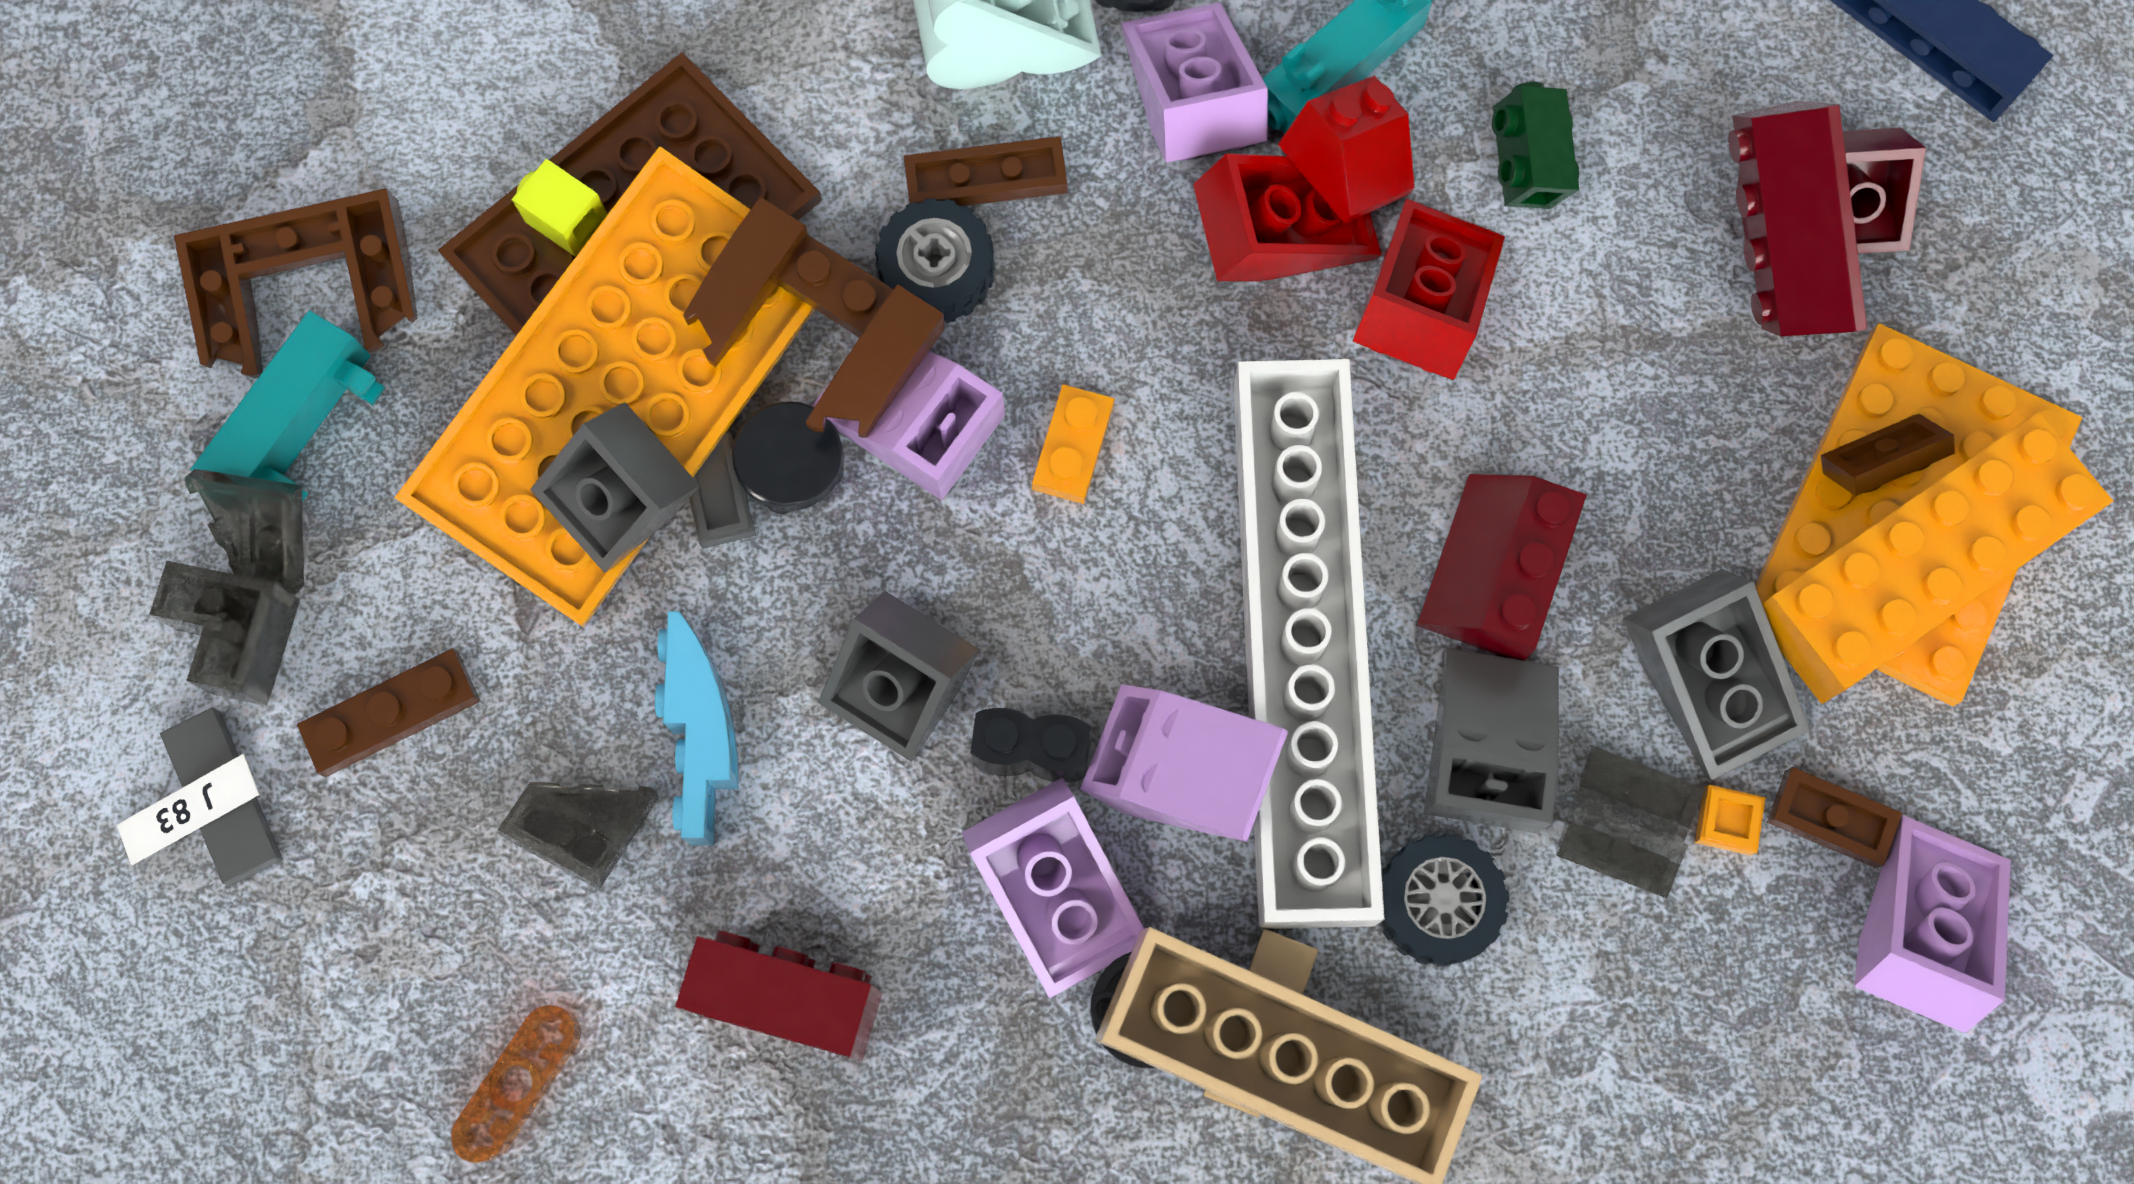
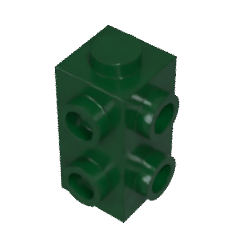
M1537 81L1516 85L1510 94L1492 107V130L1496 135L1499 158L1498 180L1502 186L1504 206L1551 209L1579 191V166L1575 159L1572 135L1573 117L1569 111L1567 89L1544 87L1543 83Z

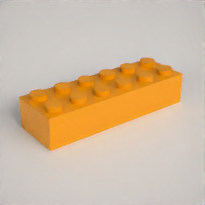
M2038 411L1772 595L1762 605L1780 652L1819 702L1823 704L1863 679L2114 502V500Z

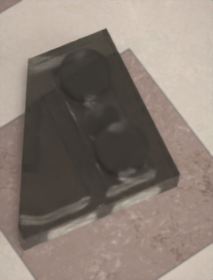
M200 469L191 471L185 477V486L190 494L196 492L200 494L213 518L207 526L217 544L226 551L229 559L228 564L240 586L296 595L304 586L302 485Z
M529 782L498 828V832L501 837L600 890L659 799V796L655 789L645 786H639L638 791L605 789L604 785L579 784L575 787H563L558 783Z

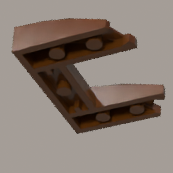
M387 188L173 235L199 362L204 367L212 368L216 359L242 364L241 374L246 377L259 378L262 374L263 368L251 283L252 278L346 258L365 350L369 353L378 351L385 345L380 336L406 317L411 323L418 319L413 276L399 200Z
M760 196L710 268L684 312L683 317L688 326L695 323L698 319L700 320L712 344L703 349V353L708 362L714 367H717L777 286H780L859 337L858 341L838 369L805 423L812 431L824 433L827 417L859 421L858 435L859 437L866 438L945 330L944 314L897 284L892 289L809 236L806 225Z

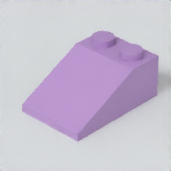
M1220 2L1121 22L1122 34L1150 129L1166 163L1177 160H1190L1196 156L1228 149H1241L1247 145L1267 141V86Z
M1063 778L961 832L971 857L1049 999L1108 967L1122 955L1132 952L1139 933L1144 927L1074 795Z
M1902 815L1885 865L1882 866L1859 938L1854 987L1963 1033L1974 1027L2005 1001L2011 860Z

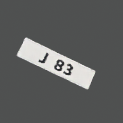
M242 754L117 824L131 866L257 797L259 792L245 755Z

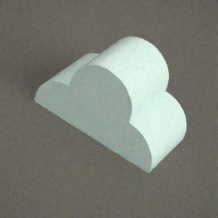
M913 0L927 75L934 83L946 88L970 89L998 84L1021 71L1031 74L1062 73L1085 66L1101 57L1090 0Z

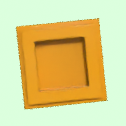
M1713 785L1705 786L1702 791L1694 843L1750 856L1758 852L1766 797Z

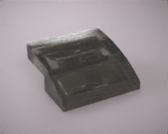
M1592 745L1563 827L1556 856L1668 898L1688 844L1684 841L1705 788Z

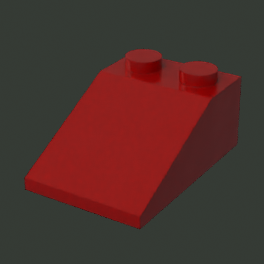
M1226 153L1193 184L1217 281L1262 282L1376 260L1382 255L1371 214L1367 213L1344 223L1287 156Z
M1406 198L1352 342L1368 347L1377 353L1386 354L1417 366L1426 372L1435 373L1454 381L1478 333L1505 236Z

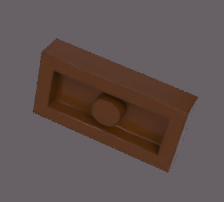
M1918 413L1822 454V471L1828 478L1853 495L1858 496L1862 493L1877 490L1883 484L1911 472L1923 470L1932 463L1955 454L1954 434Z
M1791 767L1784 772L1767 823L1871 867L1878 868L1885 865L1902 812Z

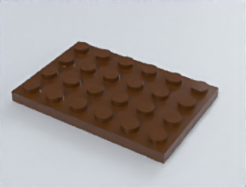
M683 52L678 54L549 159L553 164L595 191L608 214L659 146L750 210L761 196L799 221L822 201L820 191ZM518 185L438 249L443 259L515 336H517L575 259L574 255L524 221L512 201V198L516 195Z

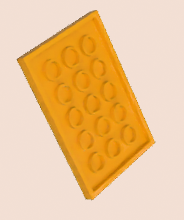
M1878 323L1870 331L1755 583L1761 603L2038 411L2069 448L2083 417ZM1918 413L1954 434L1955 454L1934 462L1923 470L1911 472L1883 484L1877 490L1862 493L1858 496L1853 495L1828 478L1822 471V454ZM2018 569L1876 670L1952 707L1961 703Z

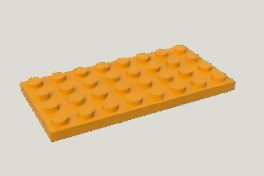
M659 146L394 498L584 628L648 539L615 567L604 573L530 490L583 423L624 402L628 404L687 472L694 477L815 309L780 286H777L717 367L708 362L703 349L712 344L699 319L688 326L683 314L710 268L750 209Z

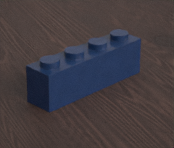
M1830 0L1993 123L2054 56L2043 48L2035 38L2021 32L1998 15L1990 5L1979 0Z

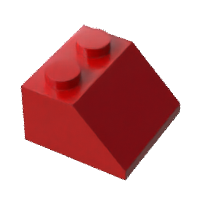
M1375 75L1309 100L1278 143L1281 150L1344 223L1408 196L1415 188L1409 114L1395 99L1391 89L1381 83Z

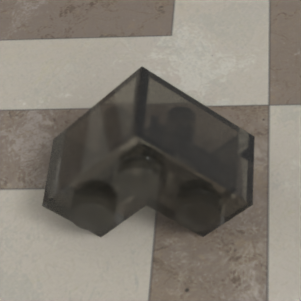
M166 561L149 615L177 631L200 635L187 682L215 696L268 706L300 599L275 582Z

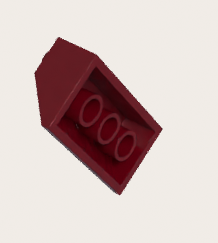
M1794 101L1733 115L1734 130L1729 132L1728 143L1731 157L1735 163H1739L1742 185L1737 186L1736 201L1741 216L1747 220L1749 239L1744 241L1743 251L1747 267L1751 272H1754L1756 292L1751 296V309L1755 321L1761 325L1763 330L1781 337L1867 330L1839 104Z

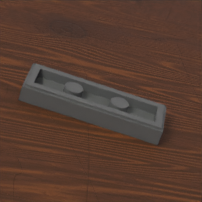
M213 707L160 733L182 788L239 756L221 712ZM257 797L199 828L221 882L224 885L232 886L283 860Z

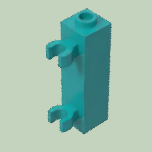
M1354 0L1304 44L1298 43L1282 57V62L1262 78L1267 86V125L1273 130L1280 129L1285 134L1309 100L1363 80L1425 27L1433 0Z
M309 310L191 467L190 471L207 483L201 492L229 510H232L235 504L239 503L256 514L270 495L296 512L308 493L299 488L298 484L284 476L294 460L347 389L371 405L375 404L385 390L383 385L375 381L376 377L363 369L371 355L352 335Z

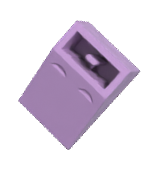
M929 351L866 438L859 437L858 435L859 421L827 417V419L834 424L838 432L942 501L1005 417L1002 392L958 363ZM825 390L821 393V395L818 397V399L815 401L812 407L816 406Z
M1121 684L1080 790L1124 815L1247 842L1288 731L1278 726L1162 690Z

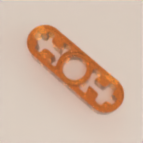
M546 1005L533 1010L524 1020L452 1127L451 1143L456 1154L463 1160L472 1163L491 1162L501 1157L507 1151L579 1044L581 1027L577 1017L571 1011L558 1006ZM560 1018L562 1022L558 1030L564 1035L563 1041L560 1044L548 1043L538 1056V1058L549 1061L545 1070L535 1060L520 1056V1052L524 1047L528 1051L536 1052L543 1042L545 1036L538 1030L543 1021L554 1023ZM522 1066L529 1071L532 1077V1087L525 1098L514 1102L504 1095L501 1086L502 1079L509 1069ZM489 1098L497 1107L514 1112L510 1121L506 1116H497L488 1131L490 1136L494 1138L493 1144L491 1146H478L474 1150L472 1144L476 1137L469 1130L472 1124H486L496 1111L485 1106Z

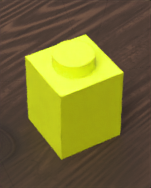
M545 159L536 171L529 172L521 180L516 195L512 198L513 203L527 224L575 257L608 215L595 191L548 159Z

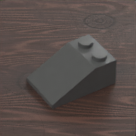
M1720 569L1623 618L1646 674L1707 779L1712 781L1811 731L1752 580Z

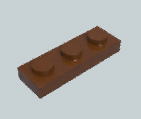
M1061 136L903 155L909 204L914 201L915 203L924 202L925 199L935 198L936 201L948 199L955 201L959 206H968L1068 193Z
M452 648L297 723V727L317 773L323 777H328L481 702L460 654Z

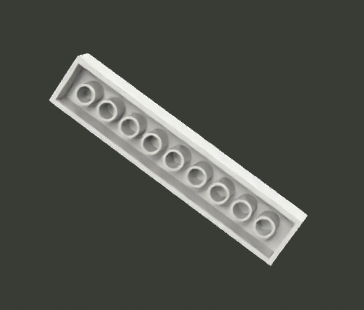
M1349 359L1238 362L1233 390L1249 718L1278 726L1288 731L1254 822L1259 929L1373 927L1384 920L1350 361Z

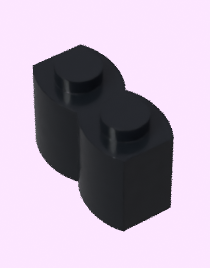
M1008 708L981 710L975 713L970 751L973 764L980 770L997 776H1017L1030 771L1037 777L1051 782H1055L1060 778H1063L1065 783L1084 779L1087 770L1090 725L1068 715L1051 714L1032 719L1022 712Z

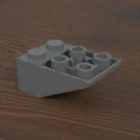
M1446 648L1424 814L1539 833L1552 824L1559 769V667Z

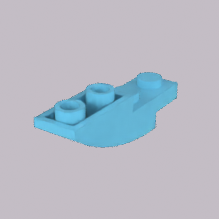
M668 611L667 629H660L658 634V658L660 662H666L665 684H657L655 711L656 716L663 718V724L673 734H685V739L677 740L675 748L676 771L678 774H683V796H675L673 801L674 830H681V838L691 846H714L716 789H739L735 729L728 699L718 672L706 648L679 611Z

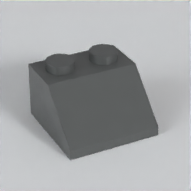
M624 402L583 423L530 490L600 569L606 573L668 522L700 485L628 404Z
M885 591L853 619L818 703L912 762L959 693L979 649Z

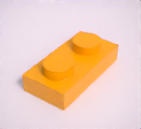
M1062 384L1032 481V490L1085 504L1114 408L1115 398Z

